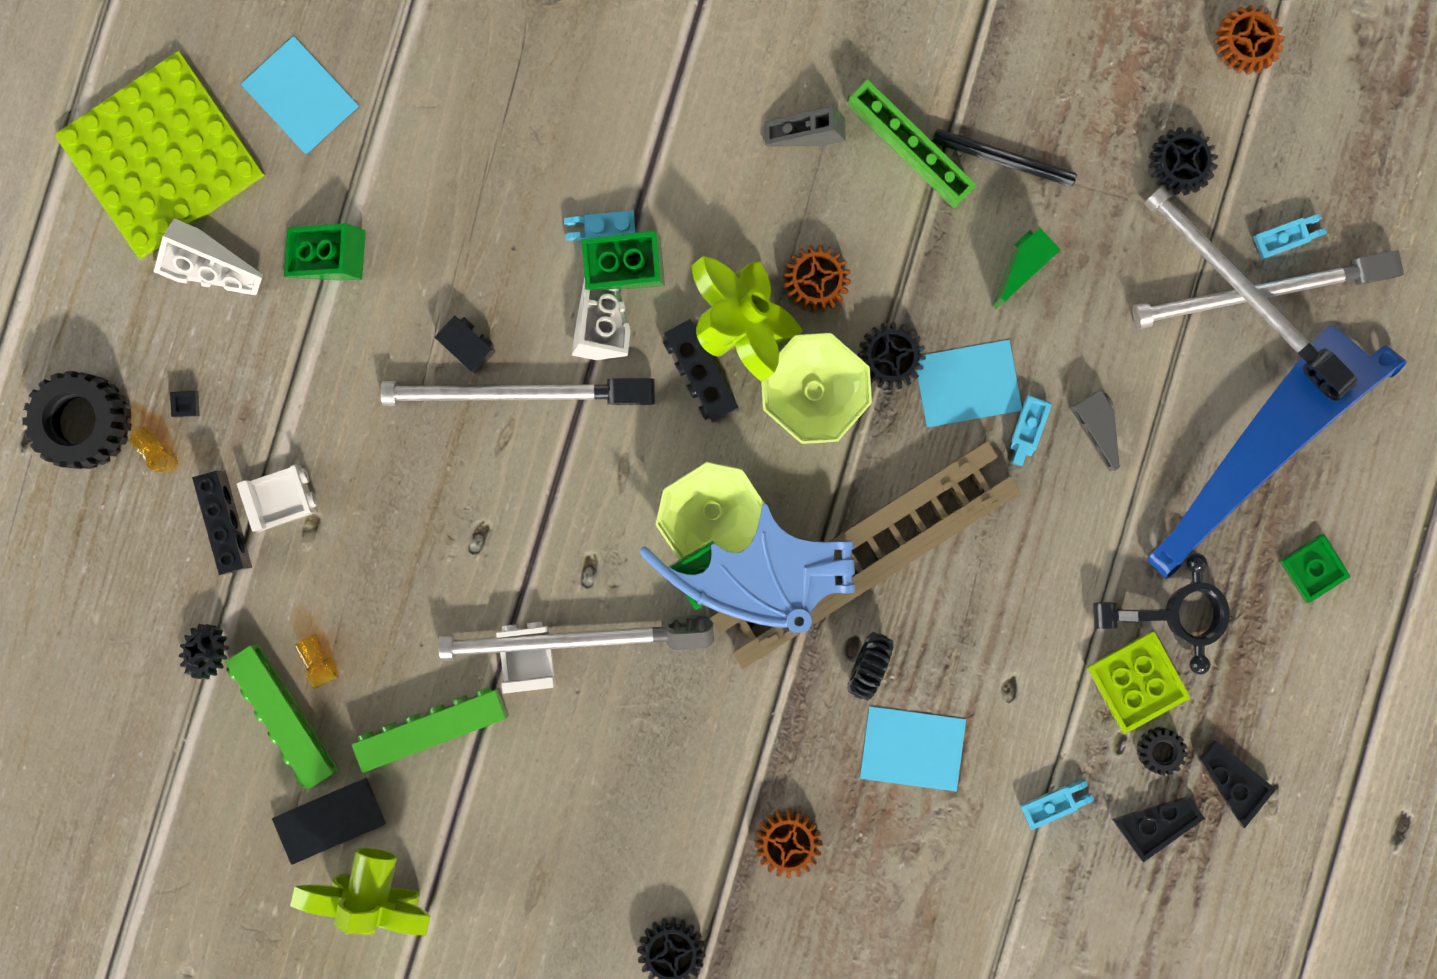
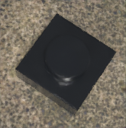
M198 391L170 392L171 417L200 416Z

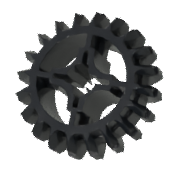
M1178 127L1175 132L1170 129L1166 132V136L1161 135L1158 138L1159 143H1154L1152 146L1155 152L1149 154V158L1154 161L1148 164V168L1155 169L1151 177L1155 178L1158 176L1160 179L1156 185L1160 186L1164 183L1168 191L1173 188L1174 195H1178L1182 191L1185 196L1190 194L1191 191L1197 193L1200 191V187H1206L1208 185L1207 180H1211L1214 177L1212 171L1216 170L1218 166L1212 162L1218 158V155L1211 154L1216 145H1207L1210 137L1200 138L1202 131H1197L1193 134L1192 127L1187 128L1185 132L1182 127ZM1182 143L1189 145L1192 148L1186 150L1183 149L1180 145L1176 146L1175 144ZM1166 152L1168 153L1167 157L1169 158L1171 163L1169 169L1167 168L1165 161ZM1197 154L1200 159V170L1198 169L1199 165L1196 163ZM1189 155V157L1186 159V163L1176 168V166L1180 163V160ZM1182 173L1186 177L1189 176L1191 179H1180L1174 176V174Z
M895 322L890 324V330L887 329L885 323L880 325L881 332L876 327H873L871 331L874 337L866 333L864 338L869 343L861 342L859 344V347L864 349L865 352L857 353L858 357L865 358L864 362L870 367V373L873 375L870 378L871 384L877 378L879 380L878 388H882L884 382H887V390H892L893 383H895L899 390L902 388V380L909 386L912 383L909 375L917 379L919 375L914 369L923 370L924 368L917 361H924L926 359L925 355H918V352L925 349L924 345L916 347V343L921 340L920 336L912 339L910 336L914 333V330L910 329L907 334L904 333L905 324H901L899 330H896ZM890 337L901 339L908 348L896 347ZM882 338L884 342L883 353L871 358L873 345ZM889 350H892V353L900 354L894 359V363L886 358L882 359L889 353ZM911 355L909 368L900 375V359ZM874 365H886L890 372H892V376L882 374Z
M872 632L864 641L854 663L847 687L848 692L854 697L868 701L877 692L894 648L893 640L887 638L888 636Z
M672 917L671 924H667V919L662 918V926H659L654 921L652 923L653 930L645 929L644 933L647 937H640L639 942L644 946H639L637 953L642 954L638 957V963L644 964L642 972L651 971L648 979H654L655 977H658V979H691L689 973L693 976L698 975L697 968L703 967L704 962L701 959L705 958L706 952L700 950L705 947L704 941H698L701 933L695 932L692 934L695 929L693 924L685 928V919H682L679 925L676 924V917ZM672 934L682 936L688 941V943L686 944V942H677L676 940H674ZM664 936V945L657 948L655 952H651L650 949L655 940ZM669 944L670 948H674V951L676 950L674 961L673 957L669 956V953L667 954ZM693 952L690 961L679 969V959L686 956L687 953ZM655 961H657V963H667L671 970L661 968L655 963Z

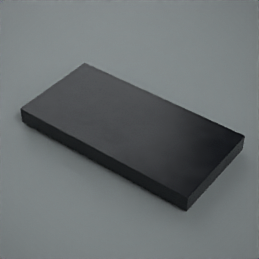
M367 777L272 818L291 865L386 824Z

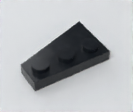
M1215 740L1198 759L1241 827L1245 829L1276 789Z
M1186 796L1113 818L1112 821L1138 858L1144 863L1205 818L1192 799Z

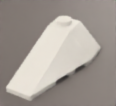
M175 218L163 235L154 269L155 273L177 282L187 283L188 280L200 282L201 286L210 287L211 284L223 286L228 291L251 295L257 294L263 274L203 231Z
M584 277L574 333L573 356L601 360L628 355L630 327L626 321L624 301L621 300L619 289L586 290Z

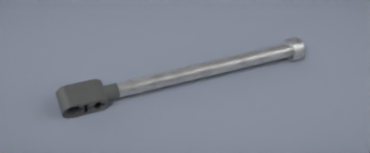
M1395 250L1351 260V266L1254 286L1265 298L1352 280H1355L1356 285L1399 277L1404 275L1400 252ZM1233 289L1150 306L1148 302L1135 304L1132 308L1135 326L1137 329L1152 327L1153 321L1245 303L1247 301Z
M690 615L671 617L663 627L455 640L453 635L439 637L438 646L441 661L455 660V655L667 642L671 649L685 650L711 646L714 642L713 622L709 616Z

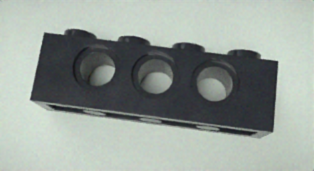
M691 319L665 332L666 340L662 341L668 354L674 353L678 362L674 363L681 377L686 375L690 384L686 386L692 398L698 397L702 406L698 408L705 421L710 419L714 423L738 410L739 407L712 357L701 346L697 338L696 328ZM683 345H691L694 348L693 355L690 357L682 356L680 349ZM697 366H701L706 370V376L702 379H696L692 376V370ZM714 388L717 390L719 395L715 401H708L704 398V392L707 389Z
M216 470L192 477L218 574L227 575L252 568L226 471Z

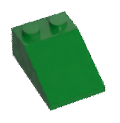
M347 223L287 228L283 277L336 281L362 280L366 230Z
M1041 228L1034 233L1030 229L1014 244L1017 249L1010 256L992 306L995 309L1007 301L1061 250Z
M657 231L581 239L586 290L641 289L665 286L661 236Z

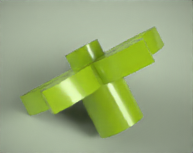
M702 256L691 265V269L698 290L712 307L706 310L699 319L696 327L697 338L701 346L714 356H722L733 347H736L743 364L762 382L773 375L779 364L778 348L788 344L795 335H800L803 330L785 309L770 302L771 284L761 261L751 262L734 273L724 263L714 258Z
M375 848L357 849L351 876L339 874L332 879L331 886L316 884L295 886L290 904L291 907L307 913L335 917L334 925L345 934L371 935L376 933L377 927L397 933L426 936L431 917L427 911L418 907L420 891L391 888L398 857L394 853Z

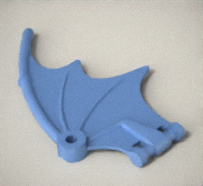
M767 504L762 505L758 527L750 545L742 552L734 553L728 552L714 543L711 544L709 566L701 573L692 575L677 572L666 566L649 548L643 546L640 549L641 556L675 587L696 600L697 604H703L718 612L752 623L773 627H787L793 633H805L809 630L812 624L810 614L816 604L825 596L831 593L855 592V584L852 581V575L855 574L854 558H852L854 541L813 542L795 538L778 526ZM834 550H841L842 558L834 559ZM835 576H842V584L835 585ZM796 617H802V621L799 624L794 623Z

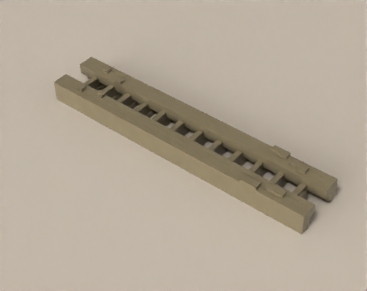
M988 441L980 444L828 541L853 540L854 549L867 542L877 561L862 569L852 553L856 572L852 576L855 592L831 593L821 599L810 614L812 619L811 626L1021 493L1011 476L991 488L984 479L979 469L998 458ZM968 476L971 477L981 493L971 501L967 499L958 485V482ZM948 489L960 506V508L949 515L936 497ZM927 502L939 520L929 528L925 526L916 512V509ZM905 516L908 517L918 535L907 542L894 524ZM887 528L899 547L884 556L874 541L873 536ZM834 550V559L842 557L841 550ZM835 576V585L842 584L839 578ZM716 612L710 616L720 634L739 622L738 626L747 639L751 640L732 652L742 669L801 633H793L787 627L772 626L756 637L745 620L721 612ZM796 617L794 623L799 624L802 621V617Z

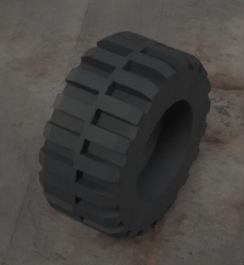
M66 371L64 374L56 373L51 375V380L44 379L38 384L40 389H33L29 395L32 398L31 402L25 403L23 410L27 411V417H22V425H26L28 431L24 432L26 440L33 441L30 447L34 452L41 453L40 458L46 462H53V465L59 467L92 469L97 468L98 464L105 465L110 462V456L116 457L121 452V449L118 447L120 444L126 445L129 438L125 437L126 431H131L132 424L127 423V417H131V410L124 407L128 401L124 395L118 394L120 389L114 384L108 383V380L102 377L75 371ZM77 397H84L94 408L96 416L95 427L85 441L80 444H71L61 431V414L70 401Z

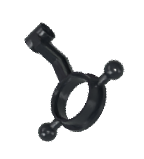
M1194 553L1188 557L1186 563L1188 569L1192 572V582L1179 588L1171 595L1166 609L1124 610L1117 609V603L1114 602L1093 603L1094 629H1116L1117 621H1167L1170 630L1177 637L1194 646V656L1189 663L1190 669L1195 674L1203 675L1209 671L1211 666L1210 660L1205 656V646L1216 642L1225 633L1230 619V609L1224 594L1217 587L1203 582V571L1207 568L1208 562L1204 555ZM1199 591L1205 594L1212 603L1213 620L1206 632L1193 636L1182 627L1179 619V609L1186 596Z

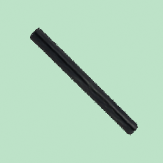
M936 129L932 142L1069 187L1075 184L1077 178L1075 172L941 129Z

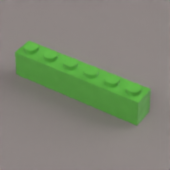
M868 79L849 98L847 106L954 209L977 186Z
M258 643L250 645L225 661L228 666L226 668L228 675L234 681L236 680L242 688L240 689L241 695L247 702H251L255 709V717L260 723H264L269 730L267 732L269 739L279 746L282 751V759L288 766H292L296 773L295 779L301 787L309 790L339 770Z
M490 686L476 691V697L468 699L467 695L452 700L454 704L452 706L444 708V705L441 704L429 709L430 714L423 717L420 716V713L405 718L406 723L397 726L396 722L381 727L383 732L373 735V732L369 731L357 736L359 741L353 743L352 747L362 773L505 720L509 715L499 688L494 690Z

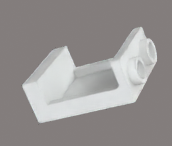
M294 464L290 468L251 481L246 480L237 483L252 532H260L317 513L315 509L317 500L314 493L309 491L307 485L309 476L305 468Z
M542 622L527 623V628L518 629L517 625L502 626V631L497 632L496 636L501 638L550 634L549 625L543 626ZM552 649L500 652L504 680L502 683L503 694L554 688L556 686Z

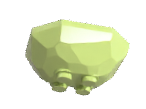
M832 333L795 335L779 353V364L775 373L761 382L763 411L801 444L838 442L872 403L870 367Z
M705 462L663 489L656 526L679 560L712 540L717 546L728 552H742L750 545L755 536L762 505L765 503L743 469Z

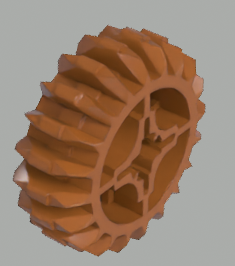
M1249 5L1246 10L1242 6L1236 12L1231 11L1227 18L1220 22L1221 27L1216 30V34L1219 37L1214 40V43L1221 45L1216 49V53H1223L1224 56L1220 59V62L1227 60L1229 62L1227 69L1236 66V74L1241 73L1243 69L1246 75H1250L1253 70L1255 73H1260L1263 68L1268 69L1272 62L1279 58L1278 53L1284 48L1280 43L1285 39L1279 33L1283 31L1284 27L1276 26L1279 18L1272 20L1270 18L1272 11L1264 14L1263 6L1258 7L1256 11L1253 5ZM1244 23V28L1241 29V32L1237 35H1232L1235 25ZM1266 45L1263 56L1255 57V52L1258 51V48Z
M809 245L808 254L802 248L799 249L798 252L801 258L792 255L791 260L795 265L787 263L785 268L791 272L783 274V278L791 280L784 283V288H792L787 293V296L789 298L794 295L797 296L793 302L794 305L803 301L802 310L804 311L807 309L808 304L812 305V313L816 312L817 305H820L821 312H826L827 303L831 309H834L836 305L833 299L841 303L843 297L839 293L847 294L849 291L842 285H850L851 283L850 279L843 278L851 273L850 269L842 270L847 261L842 260L838 263L837 260L841 254L837 252L832 257L830 255L832 248L828 247L826 253L822 252L823 245H818L817 252H814L813 246ZM817 260L827 262L835 271L823 270ZM809 261L810 273L796 279L798 269ZM814 271L823 277L820 286L815 284V281L812 282L810 280L814 276ZM832 279H837L836 289L825 297L824 284ZM799 287L812 288L817 298L807 296Z
M787 808L785 811L786 816H782L781 811L776 810L777 818L775 820L772 815H767V819L770 822L769 825L761 821L760 826L765 831H756V836L761 839L754 841V846L761 847L756 851L757 857L764 856L760 860V864L763 866L770 863L767 868L769 873L777 868V877H780L782 872L786 871V877L790 879L791 871H795L796 876L800 877L801 868L807 873L810 871L807 865L808 862L812 865L817 864L816 859L812 856H821V851L815 847L823 846V842L816 839L821 836L820 830L812 831L817 826L816 822L813 821L807 824L810 819L808 814L800 819V810H796L794 816H791V811ZM790 824L786 832L771 834L777 827ZM798 826L807 833L809 846L796 838ZM792 835L794 845H789L785 852L784 843L781 842H787ZM768 841L773 842L775 846L781 849L779 860L774 858L767 847ZM805 853L800 859L787 862L792 854Z

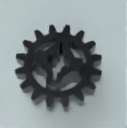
M198 624L197 628L192 627L190 629L191 635L184 636L186 643L180 644L183 653H180L179 657L184 659L180 666L186 668L184 673L191 675V678L208 680L210 675H217V668L223 669L224 667L221 662L222 659L226 660L228 658L224 655V651L229 649V646L224 645L228 638L227 636H222L223 630L218 629L217 626Z

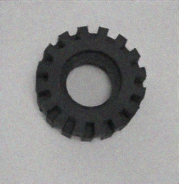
M1157 727L1155 730H1148L1147 735L1143 734L1141 736L1143 740L1142 742L1138 741L1140 750H1137V754L1141 757L1139 758L1140 762L1148 770L1165 776V774H1174L1173 771H1180L1181 768L1179 766L1181 764L1185 765L1186 761L1183 759L1188 757V753L1185 752L1187 745L1183 743L1184 739L1177 735V733L1166 728ZM1159 742H1167L1171 747V755L1164 761H1158L1153 754L1154 747Z

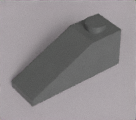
M834 106L764 121L765 145L767 147L824 146L846 141L845 117Z
M1100 390L1073 405L1070 409L1108 471H1116L1120 468L1115 412L1111 407L1113 402L1107 393L1103 394Z

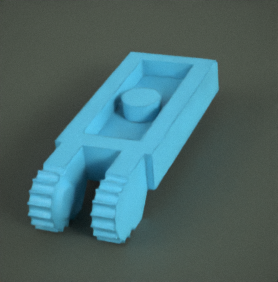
M634 211L564 218V224L567 226L585 225V232L567 233V241L636 233Z
M1317 214L1306 219L1300 218L1253 236L1261 260L1309 243L1312 239L1327 234L1326 228L1318 229L1309 234L1306 227L1308 224L1319 222L1322 219L1321 215Z
M1086 779L1076 781L1068 786L1065 785L1021 804L1020 807L1029 828L1034 830L1078 810L1077 808L1094 800L1092 794H1085L1073 800L1071 795L1088 785Z

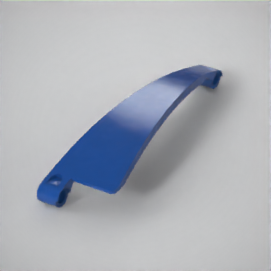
M1331 325L1324 329L1312 343V346L1318 352L1323 348L1332 351L1354 373L1357 378V384L1339 401H1333L1326 397L1305 375L1303 365L1306 361L1301 357L1239 437L1175 530L1157 547L1147 561L1166 579L1171 577L1181 567L1189 553L1269 477L1387 377L1392 378L1398 374L1407 363V360L1388 345H1384L1370 356L1335 326Z

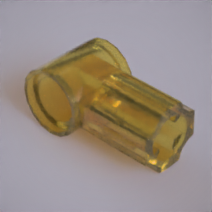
M147 426L135 430L130 435L128 441L146 460V465L151 471L171 473L176 469L178 465L176 455L168 451ZM161 456H164L165 463L160 467L159 459Z
M316 634L294 644L306 667L305 675L312 688L316 689L339 677L335 664L330 658H327Z

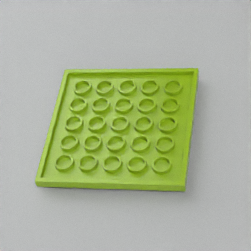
M179 51L54 135L131 249L141 260L160 248L163 235L174 218L192 226L265 176L185 57Z

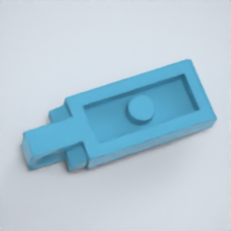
M1030 395L1026 396L1010 442L1009 449L1014 450L1011 464L1019 467L1023 466L1026 455L1032 456L1033 452L1036 451L1052 403Z

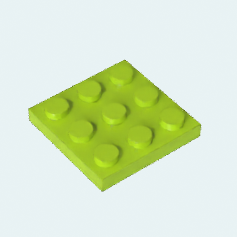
M1154 631L1148 632L1086 666L1123 734L1136 729L1191 698Z

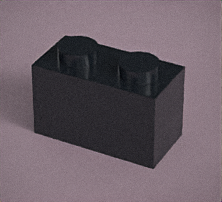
M454 315L434 338L471 372L476 374L495 353L490 348L493 343L483 334L478 337L472 331L475 326L465 317L460 320Z

